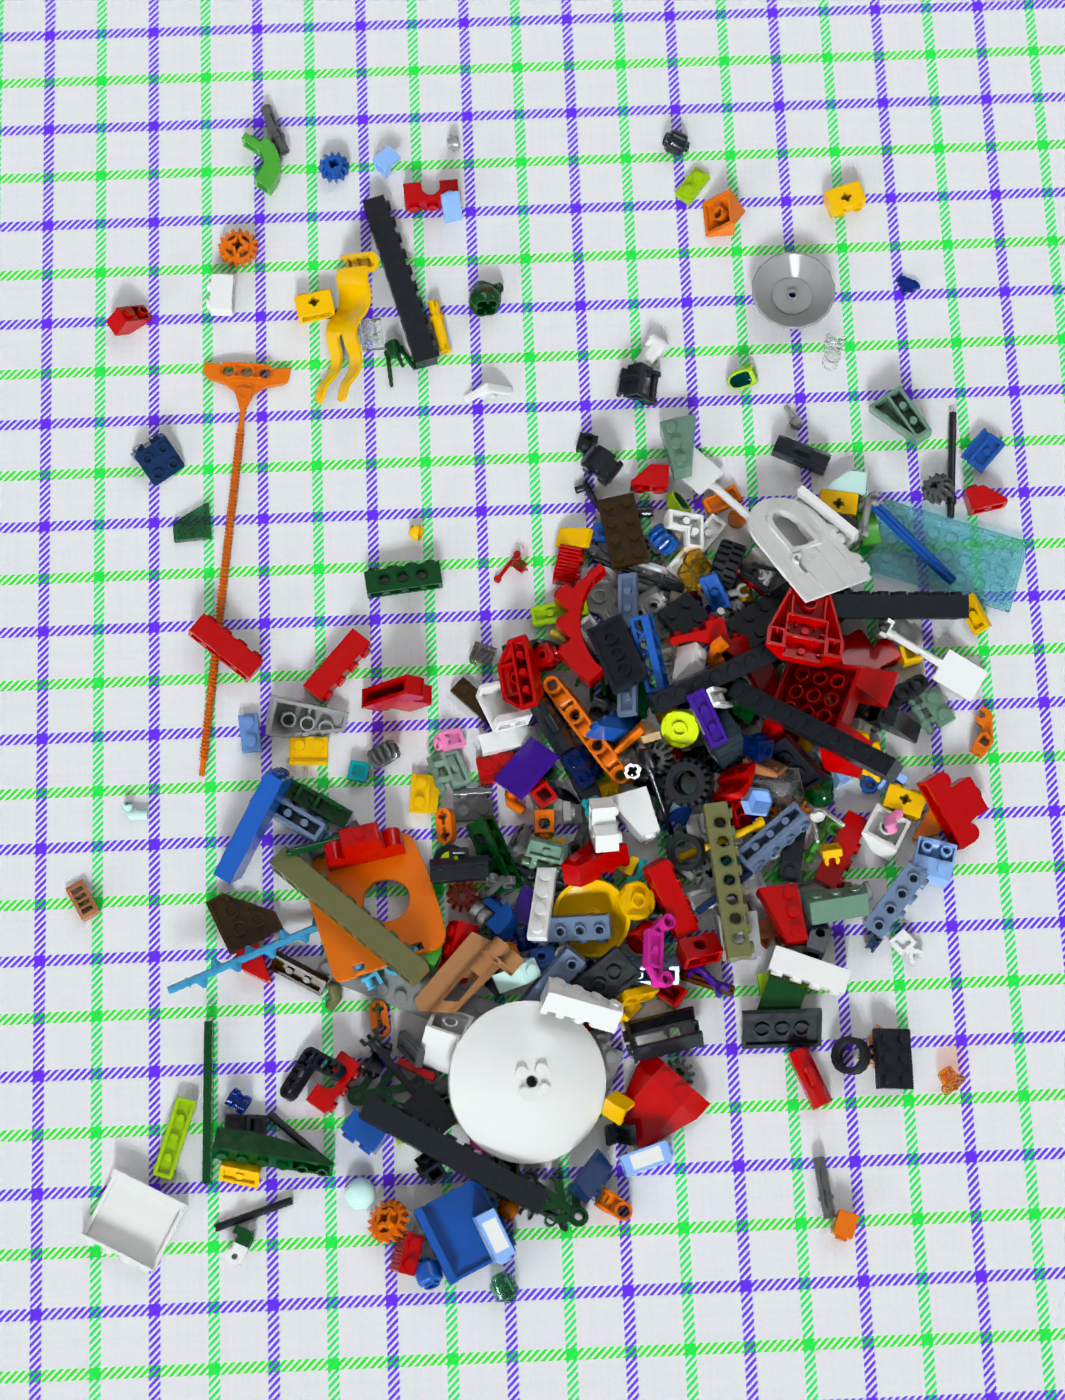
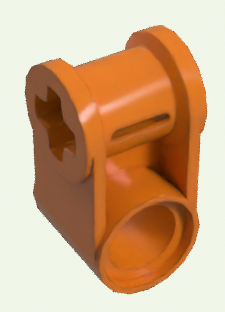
M604 1187L601 1197L593 1205L619 1221H628L632 1216L631 1205ZM622 1206L629 1209V1215L626 1217L618 1215V1209Z

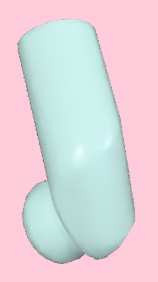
M130 800L122 803V811L130 820H148V810H137Z

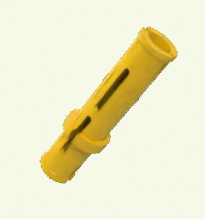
M435 299V303L433 300L427 302L431 315L430 322L433 323L440 354L444 355V352L449 354L451 349L444 325L445 318L441 314L439 300Z

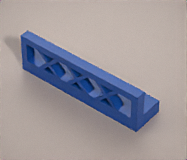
M653 613L630 617L635 645L646 670L650 672L649 677L651 678L652 674L654 675L657 686L651 688L649 679L645 680L646 692H655L668 686L669 681ZM641 619L644 632L637 628L636 620ZM643 637L646 639L648 651L641 647L640 642ZM648 656H650L652 670L645 664Z

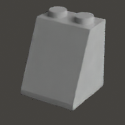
M746 901L748 905V914H745L746 921H750L751 924L749 939L753 941L755 953H752L751 959L747 960H755L757 957L762 956L758 915L752 901ZM718 906L713 907L717 938L723 949L721 959L726 961ZM733 915L730 917V921L737 924L740 922V918ZM740 935L733 936V940L736 943L744 941Z

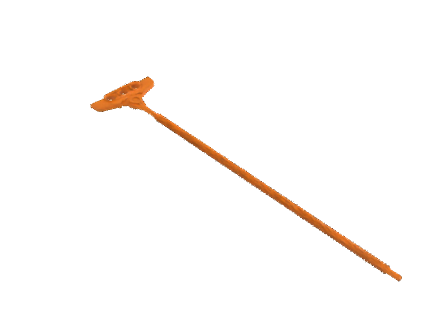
M204 362L206 378L231 389L236 394L240 409L237 436H235L236 443L234 444L233 456L235 457H233L232 462L234 464H232L233 471H231L230 496L228 497V502L230 503H228L227 507L229 510H227L228 517H226L227 524H225L226 535H224L225 542H223L224 549L222 550L224 553H222L223 560H221L222 567L220 568L221 578H219L220 585L218 586L220 589H218L219 596H217L218 603L216 604L218 607H216L217 614H215L217 624L222 628L223 614L225 613L223 611L225 610L224 603H226L224 599H226L225 596L227 594L225 592H227L226 585H228L226 581H228L227 578L229 576L227 574H229L228 567H230L228 563H230L229 560L231 559L229 556H231L230 549H232L231 542L233 541L231 538H233L235 506H237L236 499L238 493L236 492H238L239 488L237 485H239L238 478H240L239 471L241 470L240 464L243 452L242 443H244L245 412L256 393L267 388L287 384L291 368H272L267 364L225 362L222 365ZM231 367L234 371L231 375H225L223 373L224 369ZM249 368L252 370V374L250 376H243L242 371ZM263 370L271 372L267 378L261 377L260 373ZM211 654L212 658H210L211 665L209 667L211 669H209L210 676H208L210 680H208L209 684L207 686L209 687H207L208 691L206 692L208 694L206 697L208 698H206L207 702H205L207 705L204 710L206 713H204L205 721L203 723L205 724H203L204 728L202 730L204 732H202L203 735L201 736L203 738L201 742L203 743H201L202 747L200 749L202 750L199 755L201 757L199 758V776L202 777L205 776L206 761H208L207 757L209 756L207 755L209 753L207 750H209L208 746H210L208 744L211 738L209 735H211L210 728L212 725L210 724H212V709H214L212 705H214L213 702L215 701L213 698H215L214 694L216 692L214 691L216 688L214 687H216L215 683H217L216 676L218 674L216 672H218L217 665H219L217 662L219 659Z

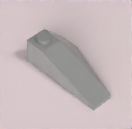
M271 694L267 710L265 735L286 739L297 736L345 732L349 712Z

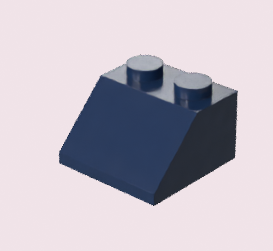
M598 1148L567 1188L585 1204L590 1199L594 1201L601 1192L598 1190L600 1185H606L612 1177L609 1173L613 1167Z

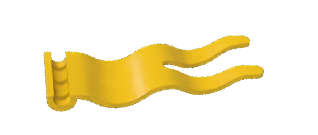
M374 252L344 254L340 257L345 262L346 268L337 269L336 274L339 305L335 315L327 324L325 334L331 364L329 372L317 388L315 395L317 403L323 402L328 386L341 370L343 363V353L340 344L341 334L349 355V369L339 386L337 396L339 402L346 400L350 385L361 371L363 355L358 341L357 330L360 321L367 314L371 303L368 272H374L379 266L378 256Z

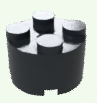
M593 443L580 461V465L583 467L582 471L589 476L593 474L598 477L597 481L603 486L610 484L624 466L621 460L619 462L614 460L616 456L601 445L596 447V443Z

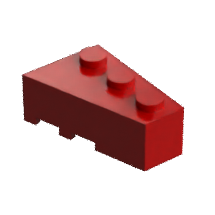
M797 882L758 888L755 895L763 905L766 915L772 921L773 927L784 947L805 945L808 941Z

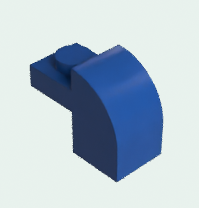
M488 896L483 902L495 914L485 925L493 935L506 942L517 928V915L508 902L503 905L498 899L494 901Z

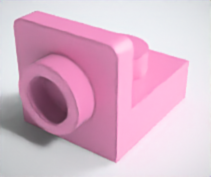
M460 728L440 731L433 739L434 747L438 754L453 749H461L467 745Z

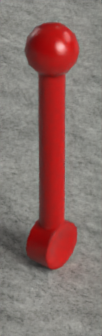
M519 551L513 553V557L499 575L494 577L496 583L501 582V577L516 558L521 556Z

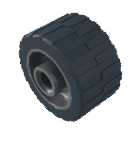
M719 708L715 711L729 741L710 749L701 728L699 734L703 745L714 759L718 768L723 772L743 762V759L751 754L737 722L734 721L727 709Z

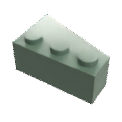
M901 385L869 405V412L915 446L932 434V429Z
M696 413L660 422V435L674 481L692 476Z
M851 886L849 888L800 891L803 913L812 925L870 915L868 893L863 887Z

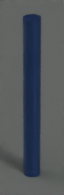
M747 869L739 876L740 883H743L755 873ZM732 880L727 885H732L734 883V880ZM716 893L695 908L699 915L717 902Z

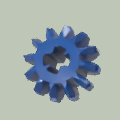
M331 151L330 156L324 154V159H320L319 172L322 173L323 179L327 178L329 183L334 180L337 184L338 179L344 181V176H348L350 166L345 156L341 157L340 152L334 155Z
M662 523L655 525L647 534L653 546L665 555L675 551L680 544L674 532L670 529H665Z

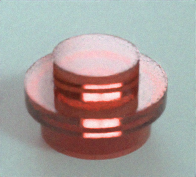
M520 557L517 560L515 558L512 559L511 566L521 574L524 571L527 572V563Z

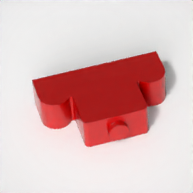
M860 629L847 636L842 635L844 640L843 660L838 663L886 669L887 667L892 668L897 665L901 659L902 654L893 642L888 639H879L876 645L873 646Z
M406 674L362 689L361 708L388 711L390 708L412 712L432 705V686L424 684V678Z
M939 772L930 774L916 783L949 843L956 844L957 850H961L978 839L979 829L975 824L971 823V820L987 811L988 807L981 796V791L975 786L971 777L959 778L951 783L948 774Z
M377 822L339 830L340 841H331L324 845L326 862L330 872L406 853L400 829L389 827L380 831Z

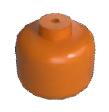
M504 1198L499 1201L497 1212L505 1220H510L517 1215L519 1210L517 1204Z

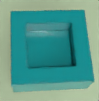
M351 760L347 780L366 784L370 763Z

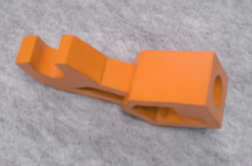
M721 636L710 644L709 654L706 658L709 666L725 660L722 654L729 645Z
M983 706L979 712L983 713L984 717L980 718L976 715L974 721L981 728V733L977 736L969 752L980 759L983 758L994 742L993 715L990 710ZM981 738H984V740H986V746L979 743Z

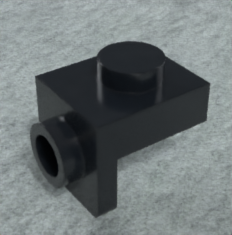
M623 1122L621 1125L612 1123L604 1127L607 1146L614 1144L632 1146L637 1144L636 1124Z

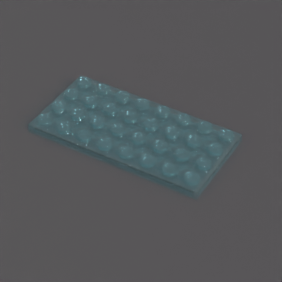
M884 499L882 505L936 556L957 579L953 584L948 585L879 517L877 522L882 542L878 545H870L865 561L868 563L870 571L931 590L944 591V593L961 591L962 595L975 593L981 605L1010 612L1028 549V541Z

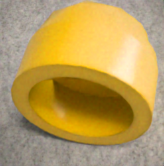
M420 525L411 526L408 530L409 536L414 540H421L424 527Z

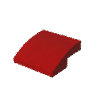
M754 761L732 766L720 774L717 778L720 787L712 797L714 803L736 800L746 796L754 778L756 767Z

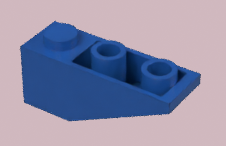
M614 710L608 716H603L599 721H594L589 726L591 730L586 736L593 739L619 742L637 723L632 717L619 718L617 711Z

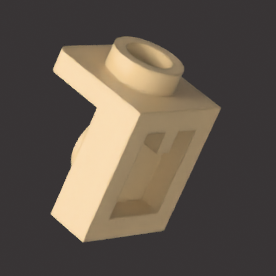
M651 722L645 724L646 729L644 733L636 739L638 746L662 739L660 731L655 732Z

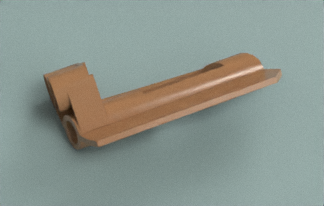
M471 932L414 998L418 1011L455 1014L499 968L512 976L522 965L524 959L510 949L499 937L496 936L491 941ZM462 978L472 980V985L457 1002L443 1001Z

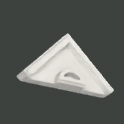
M486 383L464 396L466 403H470L477 398L487 400L496 398V394L511 395L513 392L511 387Z

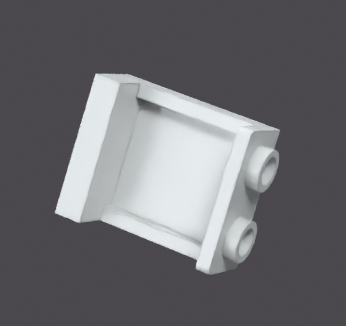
M500 681L486 682L479 686L476 698L493 733L529 724L533 715L530 708L521 711L503 701Z

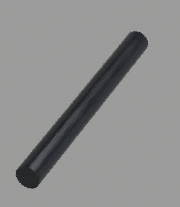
M273 1111L268 1113L267 1117L296 1143L325 1157Z
M292 1197L214 1224L215 1230L218 1232L293 1205Z

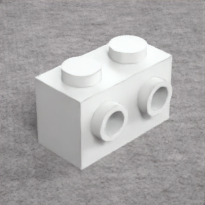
M211 274V281H208L207 285L210 298L206 300V307L210 310L211 316H233L236 283L234 275Z

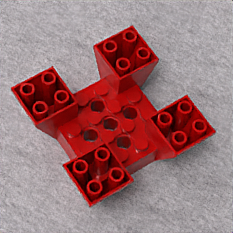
M788 661L774 697L872 746L873 743L850 726L859 703L887 708L899 673L865 665L834 663L817 668ZM765 719L755 751L762 754L761 752L765 747L788 733L796 742L802 737ZM819 747L824 770L860 779L863 772L862 768Z

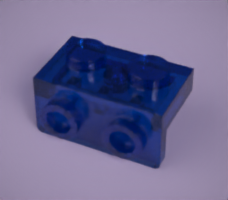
M585 744L562 757L563 762L581 790L605 777L602 767L595 761Z

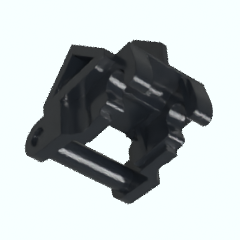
M642 362L630 364L628 368H621L619 373L620 383L616 396L621 397L623 395V397L631 400H638L641 405H657L656 393L661 372L653 370V368ZM645 377L651 378L649 396L643 393Z

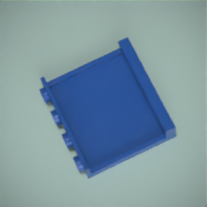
M473 1180L412 1211L449 1285L458 1282L493 1262L472 1218L488 1209H497L498 1206L493 1197L489 1198L486 1192L489 1189ZM500 1216L499 1220L516 1251L514 1247L517 1245L512 1234L508 1235L505 1229L507 1227L506 1221L503 1216Z

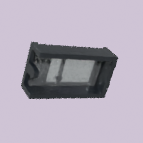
M693 1006L624 1022L623 1040L624 1043L628 1042V1045H626L629 1057H633L635 1064L638 1063L637 1061L676 1053L697 1046L699 1048L704 1047L703 1033L699 1028L698 1020H695Z

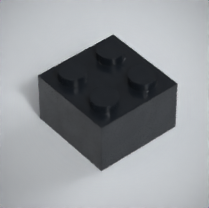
M687 590L658 613L657 620L670 635L678 631H682L685 634L690 632V628L700 626L702 629L701 622L706 621V617L709 615ZM688 642L680 643L679 645L683 646Z

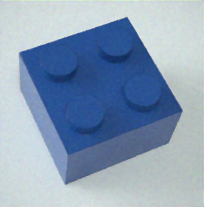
M354 1108L340 1128L343 1131L342 1136L351 1143L357 1141L360 1144L358 1147L366 1154L370 1155L372 1152L376 1155L389 1135L359 1119L360 1112Z

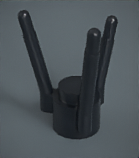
M752 562V564L745 563L741 567L739 575L754 584L768 596H771L769 588L757 580L760 574L758 568L773 572L779 571L775 567L761 565L756 562Z

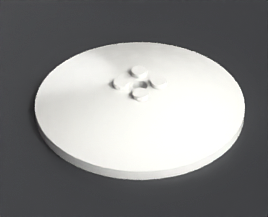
M515 1001L497 1006L485 1012L462 1034L453 1051L449 1065L448 1093L452 1110L459 1125L479 1148L496 1158L508 1162L521 1164L542 1163L570 1152L593 1129L604 1104L606 1072L600 1049L582 1023H575L567 1016H564L563 1019L557 1018L555 1013L549 1011L547 1014L540 1013L539 1001ZM531 1075L536 1079L534 1087H529L526 1082L527 1078Z

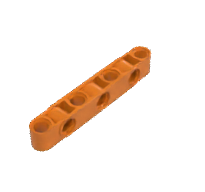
M554 676L546 677L543 681L544 690L600 766L615 783L622 785L630 783L632 778H627L626 776L623 780L618 778L620 771L623 770V763L619 759L620 754L614 752L615 747L612 743L601 740L602 748L597 750L596 743L599 739L586 736L591 730L589 726L594 722V719L575 694L560 678ZM556 681L557 687L551 690V683ZM578 710L580 716L577 720H574L573 713Z

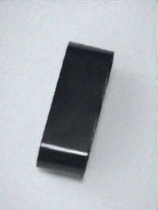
M917 674L894 687L889 701L890 705L898 709L911 699L921 695L928 686L927 678L922 674ZM914 682H920L922 684V688L915 687ZM898 691L905 692L906 697L901 698L898 695Z

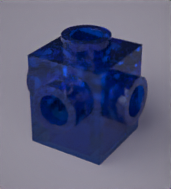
M764 733L744 735L743 755L759 763L764 762L766 759H772L773 739L767 737Z

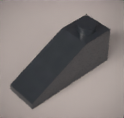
M871 705L866 720L867 723L914 744L917 743L921 730L918 722L893 706L888 705L885 709Z
M806 831L800 833L793 843L786 845L782 849L778 871L779 880L798 883Z

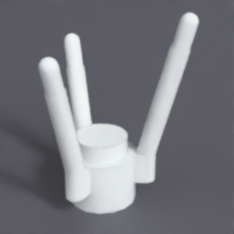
M812 804L808 806L810 809L808 815L813 821L812 827L816 843L820 842L816 824L822 822L825 816H828L842 827L845 826V823L831 814L828 809Z

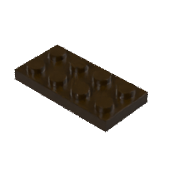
M634 493L597 500L612 570L650 563Z

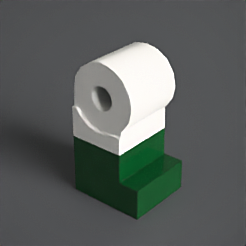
M236 1225L233 1233L237 1234L233 1247L226 1253L227 1262L234 1266L244 1262L257 1234L239 1225Z

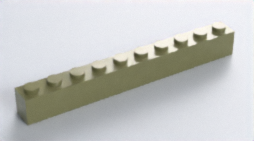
M284 846L269 861L272 870L410 986L414 988L430 971L427 964L428 960L423 955L415 954L413 952L414 949L407 942L403 944L394 931L386 930L382 921L378 918L374 920L365 907L362 906L360 908L356 905L357 902L350 895L345 896L342 893V889L336 883L332 885L324 873L321 871L319 873L316 872L314 866L308 860L303 861L300 858V854L287 856L286 850L289 848Z

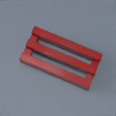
M401 1057L397 1062L398 1066L432 1082L437 1076L435 1073L422 1067L416 1068L411 1062Z

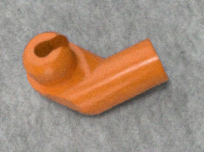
M506 790L504 795L506 806L522 815L526 807L520 804L517 798Z

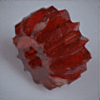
M457 882L455 883L456 887L449 885V889L452 892H446V896L451 897L447 900V904L453 903L452 910H455L458 906L459 913H462L463 907L469 912V905L473 906L476 904L472 900H479V896L474 895L478 892V889H472L473 882H470L468 886H466V882H462V885ZM460 892H463L464 895L465 893L467 894L465 900L458 899Z

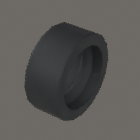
M682 833L670 840L667 845L666 854L667 859L673 863L676 869L693 871L703 863L706 851L704 844L699 838L691 834ZM682 841H690L697 848L696 858L691 863H680L675 857V849Z
M841 1037L832 1047V1064L841 1073L850 1075L861 1074L870 1064V1048L861 1038ZM849 1044H855L860 1053L859 1060L854 1067L845 1066L842 1059L843 1050Z

